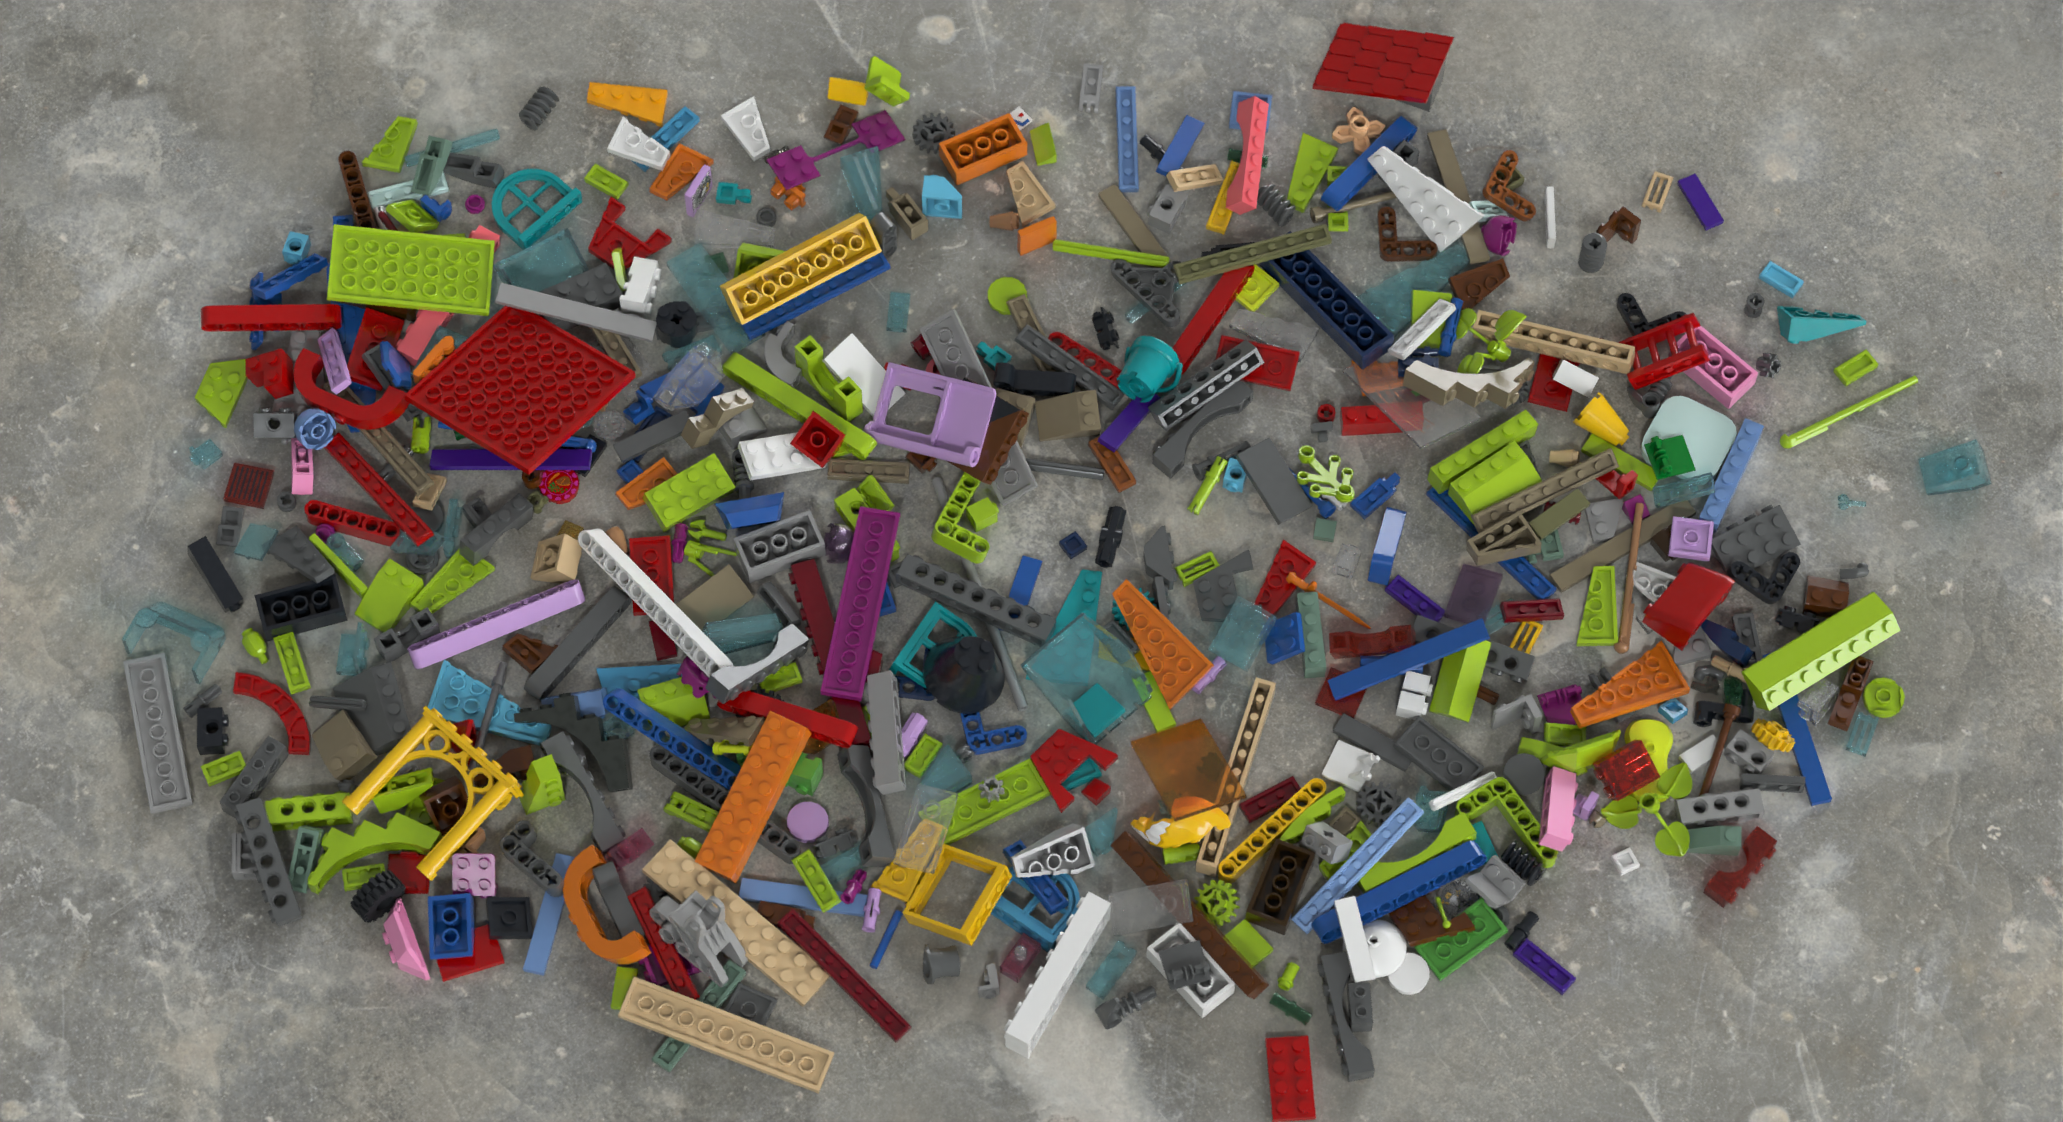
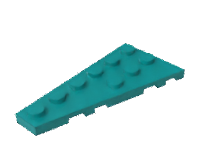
M1081 570L1056 618V629L1046 648H1040L1026 675V680L1088 687L1102 581L1101 571Z

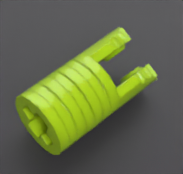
M429 416L425 417L423 428H420L419 418L413 417L411 450L414 453L425 454L429 451L431 417Z
M1191 843L1182 844L1177 848H1162L1164 865L1196 861L1201 849L1200 845Z

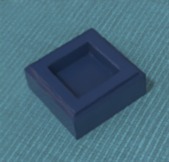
M1076 531L1059 541V546L1070 560L1087 550V545Z

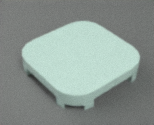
M1673 396L1666 399L1661 405L1644 435L1640 451L1646 461L1645 464L1652 467L1644 444L1651 443V438L1655 436L1663 440L1683 435L1696 471L1676 476L1689 482V487L1704 486L1708 483L1711 484L1715 480L1735 441L1737 434L1736 426L1730 418L1684 396Z

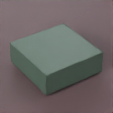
M1317 518L1313 539L1333 542L1337 521Z

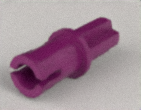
M677 523L675 525L674 539L671 541L673 546L672 562L679 564L683 562L684 549L687 544L688 526L684 523Z
M857 869L852 879L847 881V887L841 894V900L844 903H853L857 893L862 891V884L867 878L865 870Z

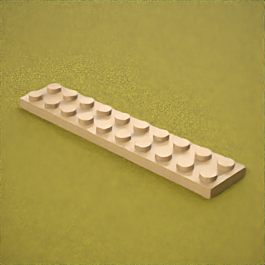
M670 839L642 869V872L680 904L695 890L706 900L711 896L720 899L725 906V922L744 948L748 961L804 1007L830 976L805 951L707 869L694 862L695 859Z
M637 977L633 978L618 1014V1018L818 1094L834 1057V1052Z

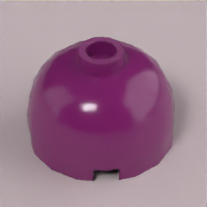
M1495 216L1486 225H1483L1481 232L1486 247L1491 253L1506 256L1510 252L1507 247L1510 242L1514 244L1517 233V223L1513 222L1515 218Z

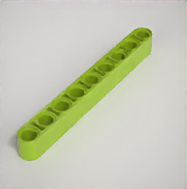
M733 352L721 366V371L727 377L802 424L805 423L813 411L818 413L846 434L842 445L846 447L845 450L855 457L865 460L877 446V442L872 436L742 355Z

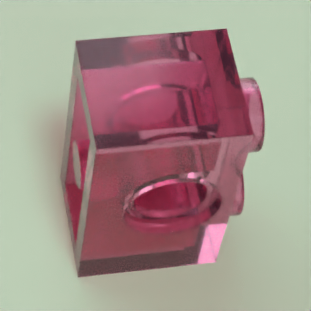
M641 828L609 850L605 858L608 862L612 861L617 872H619L649 851L655 844L644 829Z

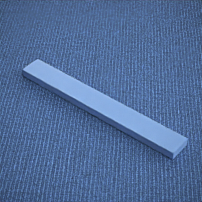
M1408 797L1291 920L1308 934L1313 929L1311 927L1312 922L1317 917L1329 912L1335 906L1334 901L1342 899L1424 814V811Z

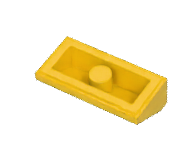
M835 77L829 78L828 99L862 106L866 105L869 91L865 90V83Z

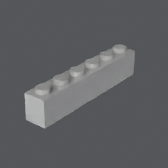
M891 670L867 675L868 684H865V690L869 696V702L866 705L867 711L870 714L868 727L872 733V739L869 740L873 751L871 765L875 771V776L872 777L873 785L882 795L906 790L897 678Z

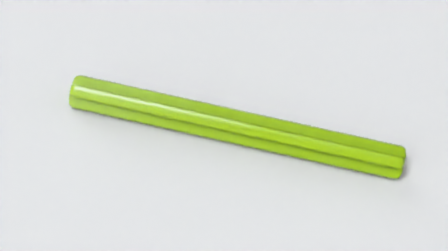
M1058 239L1053 241L1052 246L1053 250L1058 252L1110 260L1122 259L1129 263L1161 268L1170 262L1168 256Z

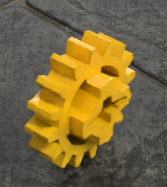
M1758 718L1751 727V731L1755 733L1757 740L1771 750L1778 749L1782 752H1789L1795 744V739L1791 737L1792 735L1789 734V731L1776 721H1766L1765 719L1761 720Z

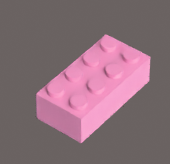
M1702 326L1694 329L1697 344L1703 345L1709 354L1710 361L1683 372L1727 409H1730L1755 384L1758 372ZM1685 334L1676 342L1679 353L1690 349L1687 334Z

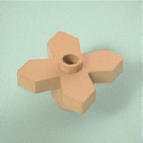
M1352 107L1346 116L1348 125L1337 126L1332 133V139L1340 144L1353 141L1354 152L1361 155L1371 145L1369 139L1378 138L1385 131V125L1377 120L1369 122L1363 116L1362 111Z

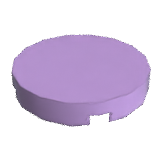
M802 802L795 805L787 816V829L797 841L803 843L815 842V839L826 834L829 827L828 815L825 809L814 802Z

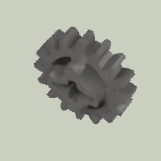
M933 113L928 118L926 115H923V120L917 119V125H913L912 137L914 144L919 145L920 151L925 148L927 154L931 150L934 151V154H937L939 143L955 135L953 122H948L947 116L942 119L940 113L937 117H934Z
M1380 781L1379 786L1371 782V788L1365 785L1363 791H1359V798L1356 799V805H1358L1356 811L1361 813V819H1368V825L1372 821L1375 822V827H1378L1381 822L1383 824L1401 805L1399 803L1401 796H1396L1397 789L1390 790L1391 784L1384 787L1382 781ZM1378 799H1380V803H1381V806H1380V809H1379V810H1378V805H1377Z

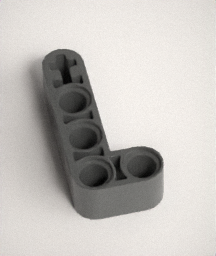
M527 820L517 822L499 842L502 853L507 860L552 897L562 896L564 881L560 874L529 849L537 840V833L532 824ZM527 830L529 831L527 834L522 835L523 832ZM529 858L526 862H522L523 859ZM539 870H543L541 874H536Z
M610 861L592 869L596 886L620 937L623 938L632 931H636L646 940L643 929L620 883L614 863Z

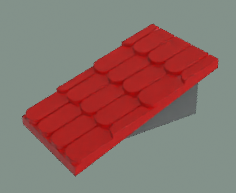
M1340 23L1312 89L1394 99L1430 112L1443 82L1446 57L1454 37L1428 32L1419 33L1370 25L1367 27Z

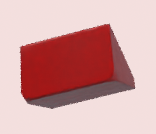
M1095 778L1081 793L1097 806L1111 792V787Z

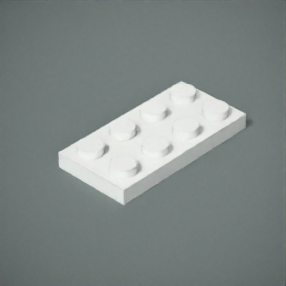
M798 432L742 441L738 444V449L750 481L822 469V467L790 444Z

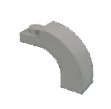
M786 321L784 326L779 327L776 335L769 333L766 339L764 349L765 365L767 372L796 389L802 380V369L787 362L782 355L795 334L794 324Z

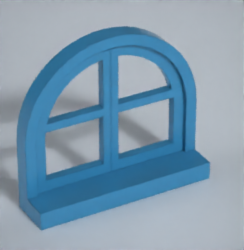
M1013 866L1009 868L1012 878L1006 888L1011 882L1015 881L1034 894L1022 879L1016 877ZM1068 873L1048 875L1054 884L1059 882L1064 887L1069 902L1067 910L1063 908L1059 911L1063 914V917L1052 929L1030 915L1040 903L1036 896L1032 898L1023 910L1001 896L991 914L1049 953L1051 949H1055L1056 940L1060 932L1066 931L1068 927L1066 923L1070 915H1075L1078 910L1076 908L1080 900L1078 888Z

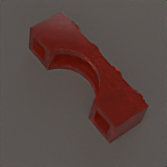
M1411 624L1391 626L1389 629L1377 633H1354L1351 631L1329 633L1330 654L1334 659L1396 653L1416 645L1415 630Z
M1757 826L1744 840L1742 846L1747 864L1736 872H1723L1719 870L1707 883L1704 894L1722 908L1728 903L1733 904L1739 895L1737 892L1741 888L1744 890L1751 882L1750 877L1754 873L1757 875L1764 867L1763 862L1766 858L1770 860L1777 851L1775 849L1777 840Z

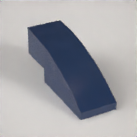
M1706 619L1701 627L1710 640L1725 655L1746 667L1753 655L1752 650L1738 642L1739 636L1733 630Z

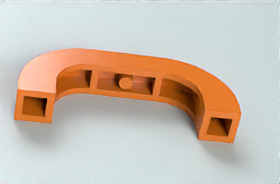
M590 845L574 858L564 877L563 896L570 912L568 914L569 919L577 926L579 939L585 942L593 953L604 960L622 965L640 961L651 954L644 937L636 931H632L619 940H608L588 900V888L594 879L592 869L607 863L601 850Z

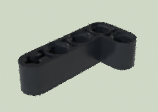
M999 362L995 366L993 384L998 389L1021 395L1057 397L1075 392L1077 376L1068 372L1018 370L1012 364Z

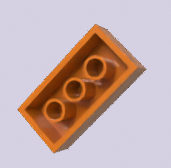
M1008 113L940 142L939 156L956 186L1027 156V142L1011 114Z

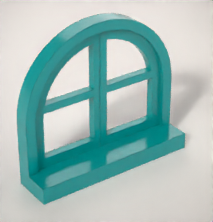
M525 169L512 173L500 182L492 197V213L497 226L520 248L526 251L583 201L581 191L576 187L571 189L553 173L541 169ZM529 180L545 182L530 197L515 186L518 183ZM552 186L564 197L545 212L533 200ZM510 191L523 203L505 218L502 211V202L506 193ZM527 206L540 218L523 233H520L509 221Z
M935 602L889 670L894 675L900 671L926 688L923 672L909 663L921 645L930 650L936 645L927 637L939 619L959 632L957 636L977 637V635L965 621Z

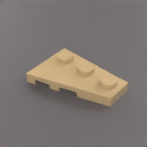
M1023 161L1006 170L1022 227L1055 209V203Z

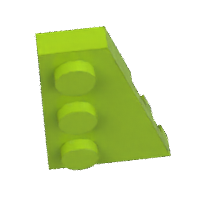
M398 116L386 130L385 136L379 144H375L372 148L371 154L364 158L362 165L364 167L400 173L418 125L417 119Z

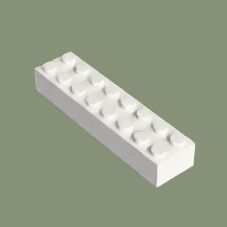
M1088 892L1085 898L1083 896L1080 898L1076 907L1078 908L1076 914L1070 915L1066 923L1068 926L1066 931L1060 932L1056 943H1058L1054 950L1051 949L1047 954L1046 965L1039 968L1035 976L1037 980L1034 985L1030 984L1025 992L1027 997L1023 1003L1019 1002L1014 1012L1016 1014L1014 1019H1009L1004 1028V1031H1006L1004 1035L1006 1047L1026 1058H1029L1110 920L1111 903L1091 892Z

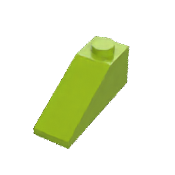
M432 768L392 777L372 799L380 814L401 809L433 786Z

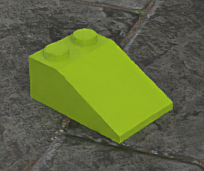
M389 558L376 574L355 611V616L382 633L391 628L394 629L411 608L410 602L424 588L423 579Z

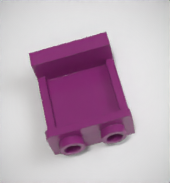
M649 945L651 954L638 961L639 965L644 964L646 970L643 972L645 981L662 987L667 985L668 982ZM680 954L690 976L701 972L699 968L695 967L687 958Z

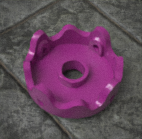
M688 656L685 657L676 675L680 676L682 674L681 682L691 685L693 696L701 698L709 692L705 689L709 677Z

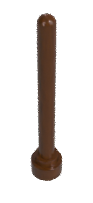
M1727 703L1724 706L1723 717L1725 719L1699 797L1702 794L1709 793L1732 722L1736 717H1739L1741 708Z

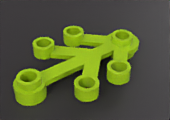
M1308 445L1300 447L1298 453L1299 460L1303 464H1309L1319 475L1300 471L1297 474V482L1300 485L1315 482L1332 487H1321L1319 484H1312L1309 489L1310 496L1317 498L1322 494L1335 496L1338 501L1344 503L1352 501L1355 492L1350 485V480L1353 479L1354 471L1349 467L1343 468L1341 471L1343 481L1340 484L1336 480L1337 469L1341 463V458L1338 455H1331L1329 457L1328 465L1330 468L1328 472L1314 458L1315 450L1313 447Z

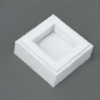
M1630 847L1611 855V860L1620 876L1640 867Z

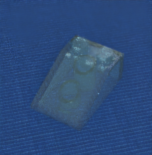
M1976 439L1918 459L1927 495L1972 491L1992 484L1984 450Z

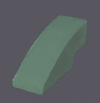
M428 136L424 154L420 153L411 192L427 196L432 194L445 168L452 147V141Z

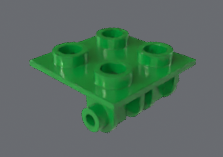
M1683 435L1663 440L1655 436L1651 438V443L1644 444L1657 480L1696 471Z

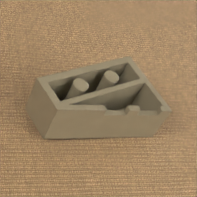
M1518 511L1467 540L1466 550L1476 565L1480 566L1541 553L1542 543L1521 512Z

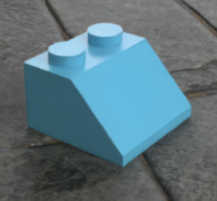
M924 175L922 212L925 216L962 219V195L945 177Z

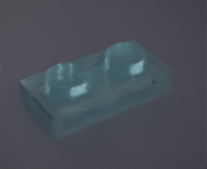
M890 292L887 331L907 333L911 298L909 293Z

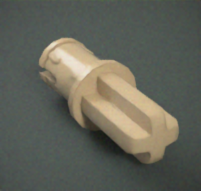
M1719 656L1713 657L1711 661L1712 666L1726 672L1728 677L1732 676L1746 683L1741 672L1745 668L1737 665L1735 661L1732 663Z

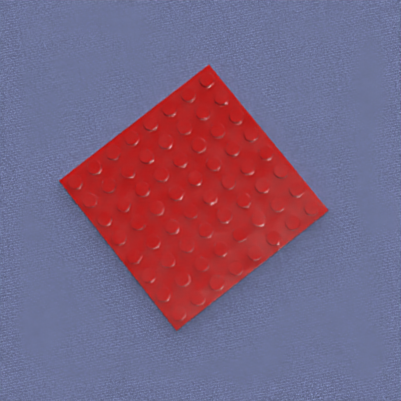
M504 306L405 394V401L530 475L636 376L635 371L536 313Z

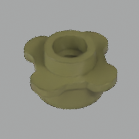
M537 490L527 497V500L533 505V510L536 514H540L544 505L549 502L548 497L542 496Z

